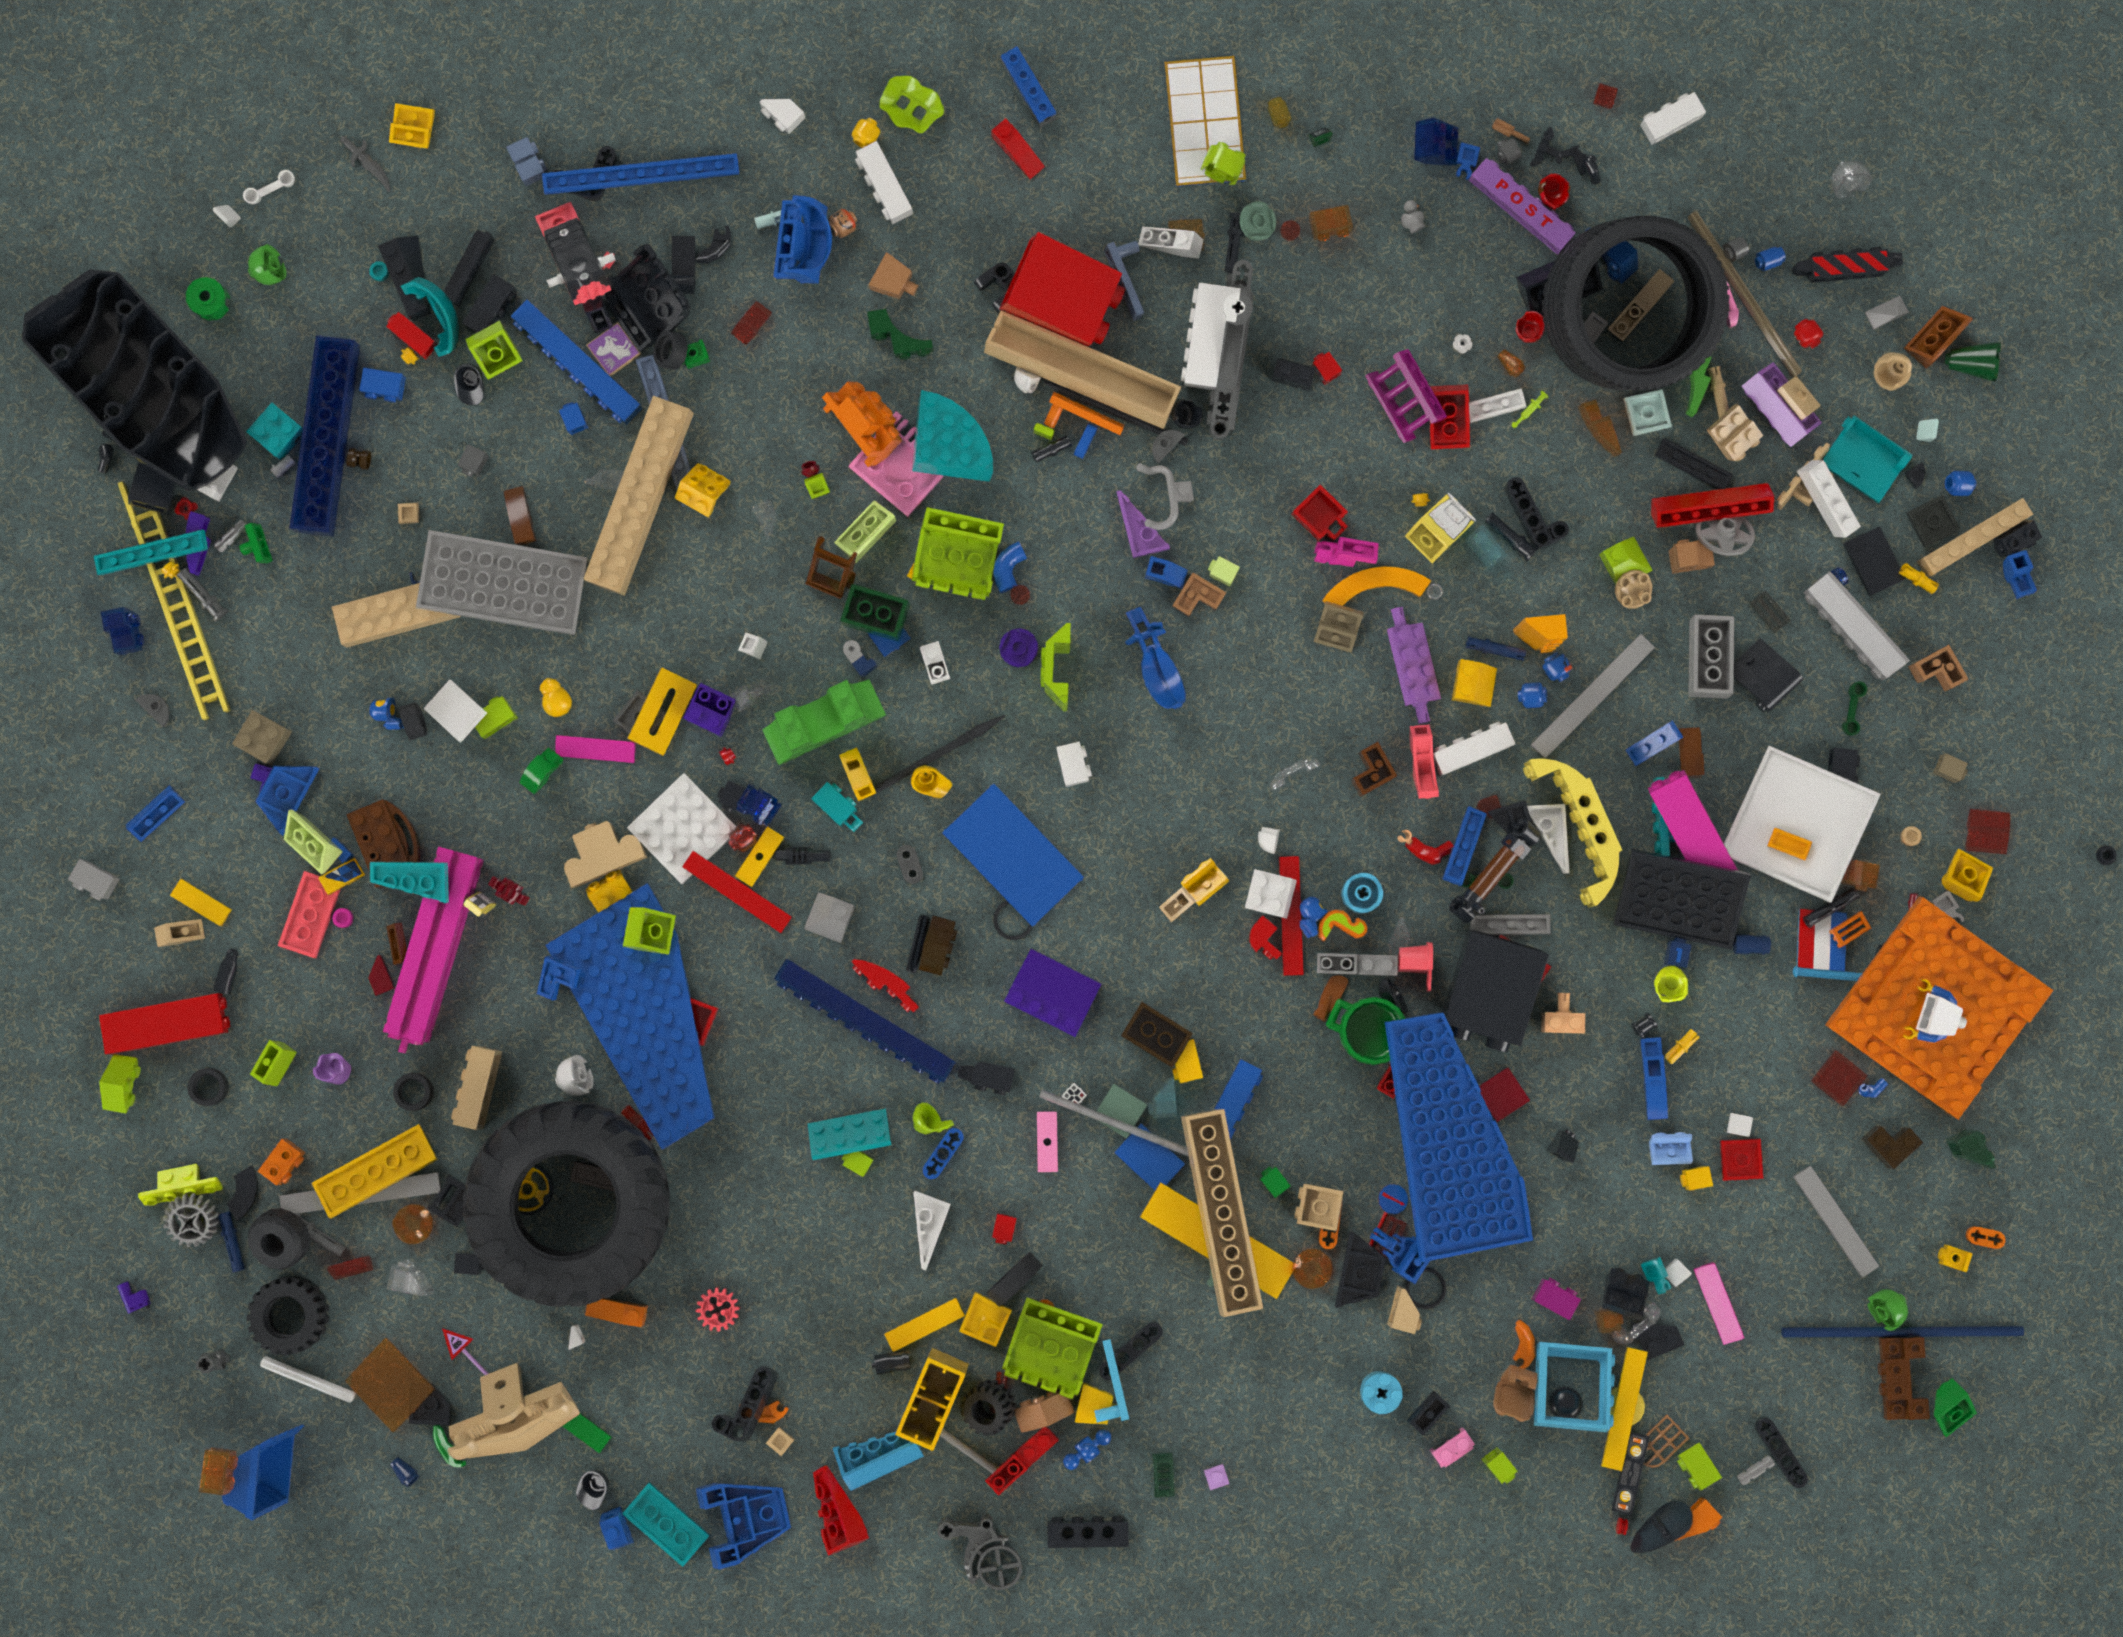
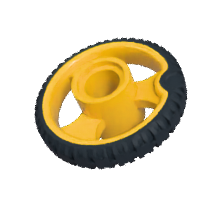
M535 1164L527 1173L522 1182L518 1198L519 1202L521 1198L531 1199L535 1197L540 1204L532 1208L518 1206L519 1213L522 1215H532L542 1211L552 1199L554 1193L553 1180L547 1170L540 1165ZM534 1171L544 1178L547 1190L538 1189V1184L531 1177ZM526 1183L532 1186V1192L529 1195L525 1194L522 1189Z

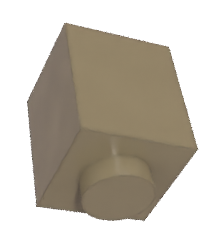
M1946 753L1940 755L1933 773L1956 783L1965 778L1968 771L1966 769L1968 763Z

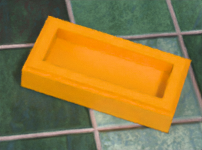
M1774 827L1767 847L1805 861L1813 842Z

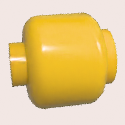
M871 118L858 120L852 131L853 142L861 148L876 142L880 135L878 123Z

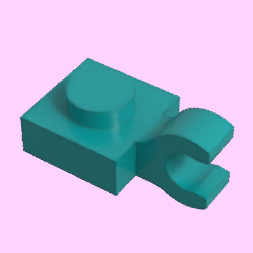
M1660 1257L1640 1264L1647 1280L1654 1282L1658 1294L1666 1293V1290L1671 1289L1669 1281L1664 1279L1668 1274Z

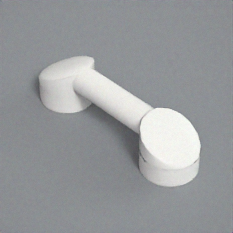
M283 170L279 173L277 181L259 190L247 188L243 193V198L249 204H258L261 201V197L283 186L291 187L295 182V177L289 170Z

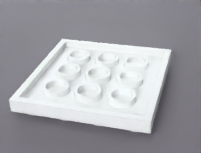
M685 773L627 827L681 884H684L693 875L682 867L692 851L708 860L739 830Z

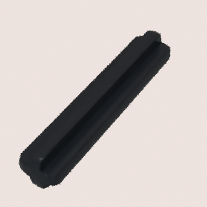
M919 916L906 968L908 972H917L930 920L929 916Z

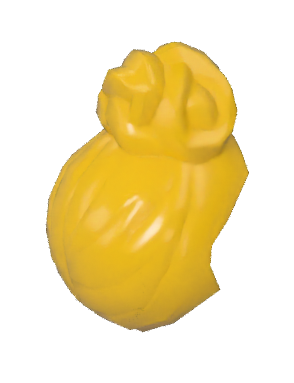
M546 678L539 688L543 694L542 706L544 711L552 717H560L567 714L572 707L570 695L561 687L557 680Z

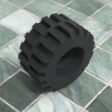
M990 1379L984 1382L980 1381L962 1399L961 1408L963 1410L961 1415L965 1416V1424L968 1423L970 1425L969 1428L971 1430L974 1428L977 1434L983 1432V1436H988L989 1434L992 1436L1002 1431L1016 1413L1014 1411L1016 1403H1013L1015 1397L1010 1395L1011 1390L1009 1388L1006 1389L1003 1383L998 1384L997 1380L992 1382ZM981 1400L990 1402L995 1409L996 1415L986 1412Z

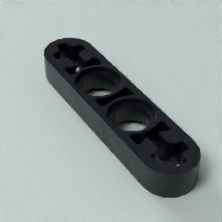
M1148 1323L1114 1353L1116 1364L1121 1367L1118 1373H1121L1162 1336L1163 1331L1159 1323ZM1150 1326L1153 1328L1157 1326L1159 1328L1157 1330L1158 1335L1152 1334L1148 1338L1151 1342L1147 1343L1145 1337L1141 1334L1144 1332L1147 1335L1150 1332ZM1135 1339L1143 1340L1144 1347L1141 1350L1133 1348L1132 1344ZM1120 1352H1126L1129 1355V1360L1126 1363L1118 1361L1117 1356ZM1105 1360L1100 1365L1099 1374L1104 1380H1112L1109 1374H1103L1105 1371L1104 1366L1108 1367L1107 1360Z
M1766 1417L1759 1418L1755 1423V1429L1784 1476L1793 1487H1804L1808 1482V1477L1774 1422ZM1761 1423H1769L1768 1430L1770 1433L1775 1431L1776 1434L1769 1436L1765 1430H1760L1762 1428ZM1778 1438L1781 1446L1776 1450L1772 1449L1771 1441ZM1784 1456H1790L1792 1459V1463L1788 1467H1784L1781 1463ZM1794 1469L1797 1475H1802L1800 1478L1801 1483L1793 1482L1795 1476L1792 1472L1788 1474L1787 1471Z

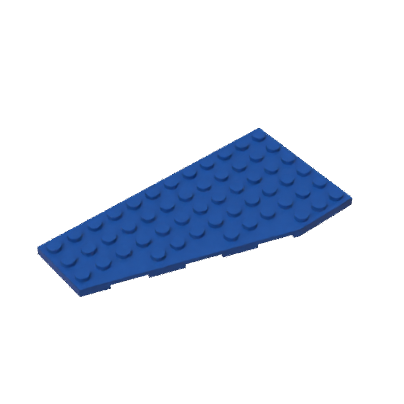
M647 883L627 895L624 899L617 901L545 946L553 958L581 969L577 987L570 989L660 1148L665 1149L715 1117L708 1090L679 937L675 928L673 929L669 955L623 947L630 907H644L665 913L653 890Z
M1440 1012L1385 1022L1420 1262L1533 1241L1525 1181L1514 1164L1503 1135L1488 1110L1477 1081L1463 1058L1444 1013Z

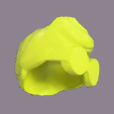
M1664 967L1658 972L1654 980L1655 991L1662 1002L1683 1000L1688 994V979L1685 973L1678 967Z

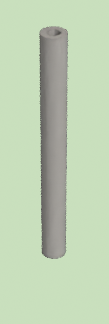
M942 1429L940 1436L985 1469L993 1473L998 1468L948 1431Z

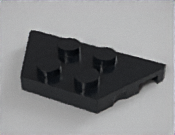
M1349 1231L1335 1301V1307L1337 1308L1346 1304L1361 1302L1365 1299L1376 1298L1379 1295L1386 1257L1353 1231Z

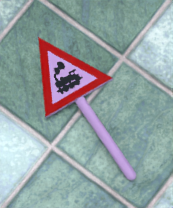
M442 1328L451 1360L462 1351L484 1375L489 1374L465 1349L473 1338Z

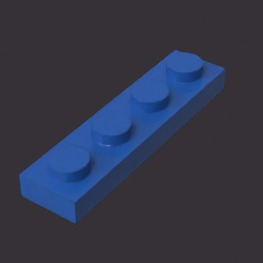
M1470 806L1467 807L1442 877L1443 880L1458 886L1463 884L1487 813Z

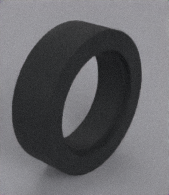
M1029 1252L986 1294L1000 1307L1028 1282L1043 1265Z

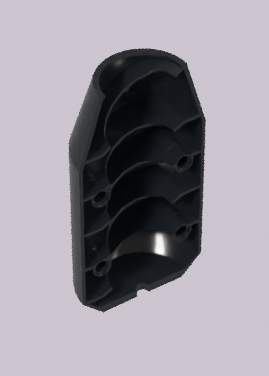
M89 269L64 286L60 293L51 295L25 313L22 332L23 343L126 455L185 490L194 491L219 478L243 453L247 445V439L218 379L119 272Z

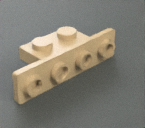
M1826 443L1823 447L1819 446L1813 455L1815 456L1813 460H1822L1829 451L1830 445ZM1795 476L1789 484V490L1787 492L1783 491L1777 499V508L1779 510L1785 506L1792 496L1808 507L1813 502L1800 476Z

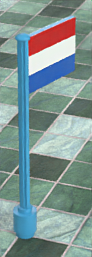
M1799 909L1797 966L1793 968L1794 977L1805 976L1857 981L1863 973L1845 972L1846 945L1838 948V942L1834 941L1833 934L1829 933V930L1847 919V913L1835 912L1809 928L1804 923L1803 917L1815 910ZM1847 926L1843 927L1837 932L1841 933L1842 931L1847 929Z

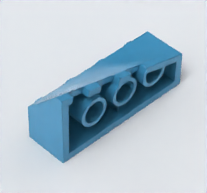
M896 1432L886 1434L883 1438L876 1439V1437L869 1438L867 1442L859 1444L857 1442L849 1443L848 1447H833V1451L841 1476L850 1491L924 1457L920 1445L895 1435Z

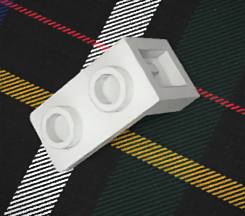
M232 465L219 478L197 490L220 501L238 468Z

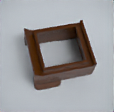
M819 536L813 549L814 553L805 584L841 599L847 589H850L851 585L854 584L856 573L853 572L857 553L853 552L849 560L823 550L825 539ZM820 559L844 568L841 582L817 572Z
M1700 727L1679 728L1683 736L1679 740L1681 771L1684 770L1689 779L1701 778L1704 775V756L1701 753Z

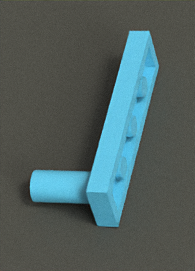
M1104 1340L1102 1342L1117 1405L1095 1410L1096 1421L1098 1423L1121 1417V1421L1128 1420L1129 1415L1111 1340Z

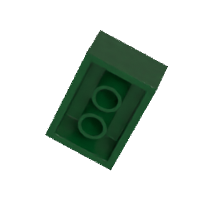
M852 584L840 622L843 626L899 642L910 603L906 599Z

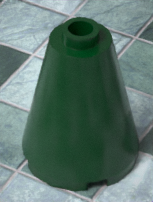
M2001 342L1950 349V353H1946L1945 365H1949L1948 369L1996 382L2000 362L1998 353L2001 351Z

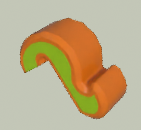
M1335 909L1323 916L1317 929L1319 932L1318 937L1324 942L1333 926L1357 939L1366 934L1367 925L1361 918H1356L1354 923H1352L1346 912Z

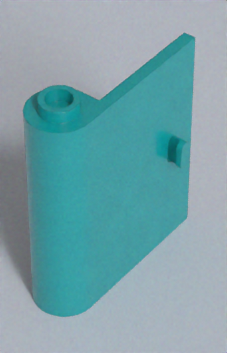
M1855 415L1852 417L1848 416L1841 425L1844 427L1823 460L1830 472L1879 504L1913 454Z

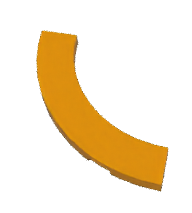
M1375 567L1362 570L1343 579L1328 592L1322 601L1343 606L1357 594L1380 587H1396L1421 597L1432 580L1404 568Z

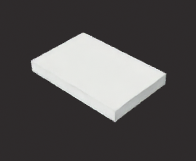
M449 680L424 708L460 743L487 714L452 680Z

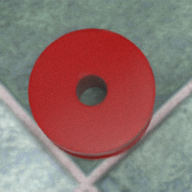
M1618 1518L1616 1534L1626 1535L1628 1520Z

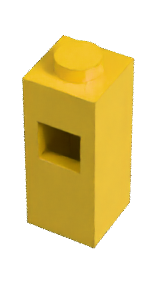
M856 747L840 754L839 757L858 801L876 794L858 748Z

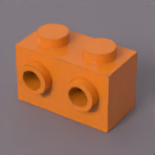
M287 1138L281 1139L258 1172L276 1186L283 1183L286 1184L292 1177L291 1171L294 1167L298 1168L304 1161L303 1155L305 1152Z

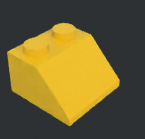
M1460 659L1457 664L1452 701L1491 707L1497 668L1481 662Z

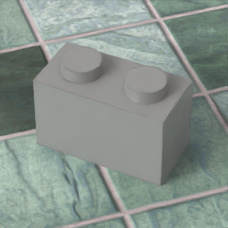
M79 859L68 880L73 882L72 886L81 891L86 889L91 892V897L100 901L101 898L109 899L120 878L87 860Z

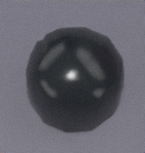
M1181 399L1174 404L1171 416L1173 422L1179 428L1191 429L1201 423L1203 413L1202 408L1196 406L1193 400Z

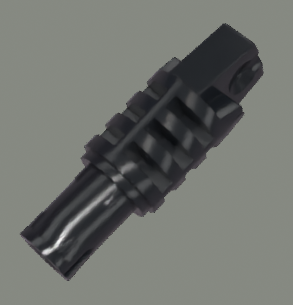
M786 847V851H775L776 861H786V865H811L813 862H830L831 851L813 850L811 847Z

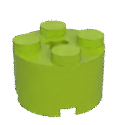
M1223 142L1211 145L1200 168L1201 171L1205 169L1204 174L1219 183H1224L1226 180L1230 181L1229 185H1235L1244 167L1246 155L1241 151L1229 149V146Z

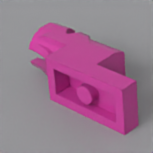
M1340 537L1337 543L1328 541L1317 542L1314 551L1316 554L1314 562H1329L1331 565L1353 567L1356 561L1376 564L1378 559V543Z

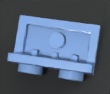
M1660 1132L1652 1135L1649 1141L1652 1165L1692 1164L1693 1157L1690 1143L1692 1134H1686L1685 1132L1666 1134Z

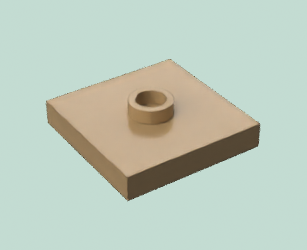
M1797 376L1777 390L1801 421L1821 406Z

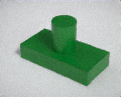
M249 523L244 525L249 541L240 544L241 553L248 555L253 552L258 563L266 564L272 562V556L261 524Z

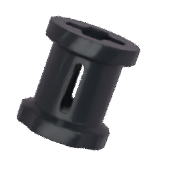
M1645 1013V1017L1637 1023L1633 1022L1631 1024L1633 1030L1641 1039L1649 1030L1658 1027L1649 1013Z

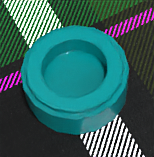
M381 261L374 262L369 269L370 276L378 282L386 280L390 274L386 264Z

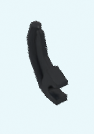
M728 225L725 226L726 233L723 235L719 233L718 228L715 229L710 247L698 253V257H696L697 263L708 264L713 262L730 248L731 232Z

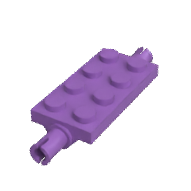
M1403 607L1391 609L1395 627L1387 629L1405 706L1412 705L1415 707L1418 724L1427 723L1431 720L1426 704L1430 701L1441 699L1424 626L1423 623L1406 624Z

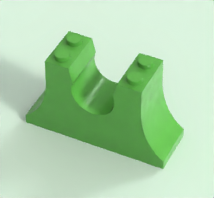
M845 680L830 687L826 695L800 707L792 705L775 713L776 719L762 730L780 766L886 716L870 680L853 684Z

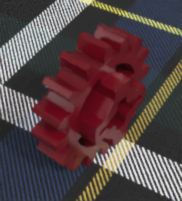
M492 876L488 883L489 886L497 890L494 895L511 905L517 902L526 906L530 899L528 895L521 892L524 887L507 877L501 880Z

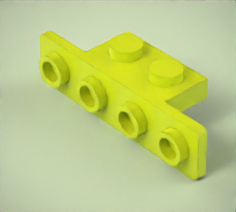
M192 1164L157 1172V1189L138 1193V1198L145 1206H153L161 1202L175 1201L176 1197L182 1198L184 1194H187L190 1198L192 1193H195V1195L214 1193L222 1190L223 1185L217 1177L200 1180L199 1166Z

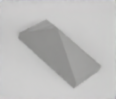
M1901 296L1865 312L1873 330L1909 313Z

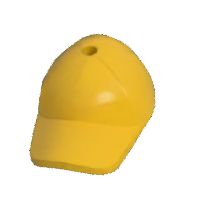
M931 766L917 767L911 777V785L914 790L935 798L944 797L952 787V782Z

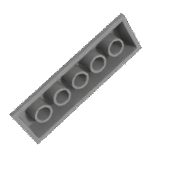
M1831 571L1820 577L1803 592L1806 595L1805 600L1819 610L1818 614L1822 619L1828 620L1831 623V629L1845 639L1844 643L1849 649L1856 651L1860 662L1864 665L1867 664L1872 669L1870 672L1876 679H1881V681L1887 679L1910 661Z

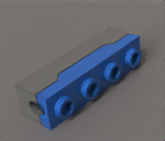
M1016 46L1000 56L1001 64L1038 127L1041 128L1056 119V111L1019 48Z

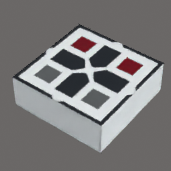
M1073 1082L1060 1096L1080 1104L1088 1094Z

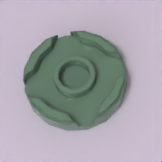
M1256 201L1247 204L1243 208L1239 223L1246 237L1254 241L1268 239L1274 232L1276 217L1274 211L1265 202Z

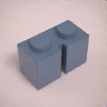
M528 137L506 147L525 186L542 179V173H545L544 171L547 170L543 159L539 160L536 153H539L535 142H530Z

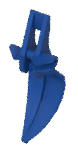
M1141 607L1126 612L1135 634L1126 640L1125 644L1131 645L1138 642L1143 654L1141 662L1142 676L1149 693L1164 708L1178 709L1182 707L1186 700L1183 681L1174 662L1167 652L1161 648L1157 636L1166 633L1162 622H1152L1150 624ZM1143 622L1147 631L1140 633L1137 624ZM1150 638L1152 645L1146 647L1144 640Z

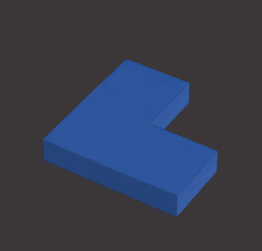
M546 956L537 994L550 1000H556L560 983L570 988L577 987L581 969L551 956Z

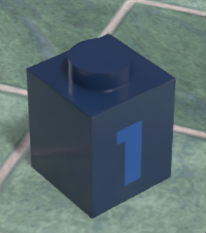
M1680 938L1668 941L1664 965L1683 969L1687 968L1691 944H1686V940Z

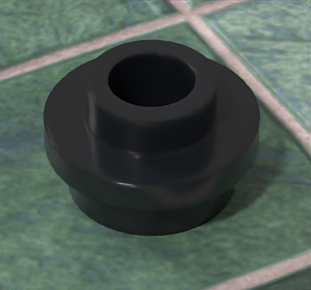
M2102 846L2096 852V859L2102 865L2113 864L2117 857L2116 851L2111 846ZM2104 852L2108 853V859L2103 858Z

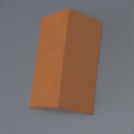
M1942 306L1904 349L1921 365L1928 368L1973 319L1970 316Z

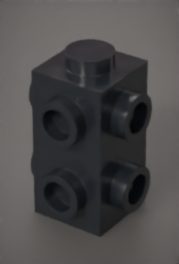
M2024 520L1992 540L1995 544V551L2000 556L2007 557L2020 552L2024 548L2033 547L2037 544L2036 541L2043 537L2035 520Z

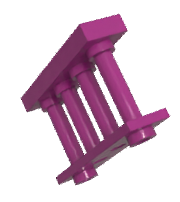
M1409 349L1399 351L1393 355L1396 363L1381 374L1375 371L1365 375L1370 388L1373 389L1403 443L1416 439L1413 431L1430 420L1431 424L1447 417ZM1401 370L1405 380L1389 391L1384 381ZM1408 387H1411L1415 397L1399 408L1394 397ZM1420 403L1425 414L1411 424H1408L1404 414Z

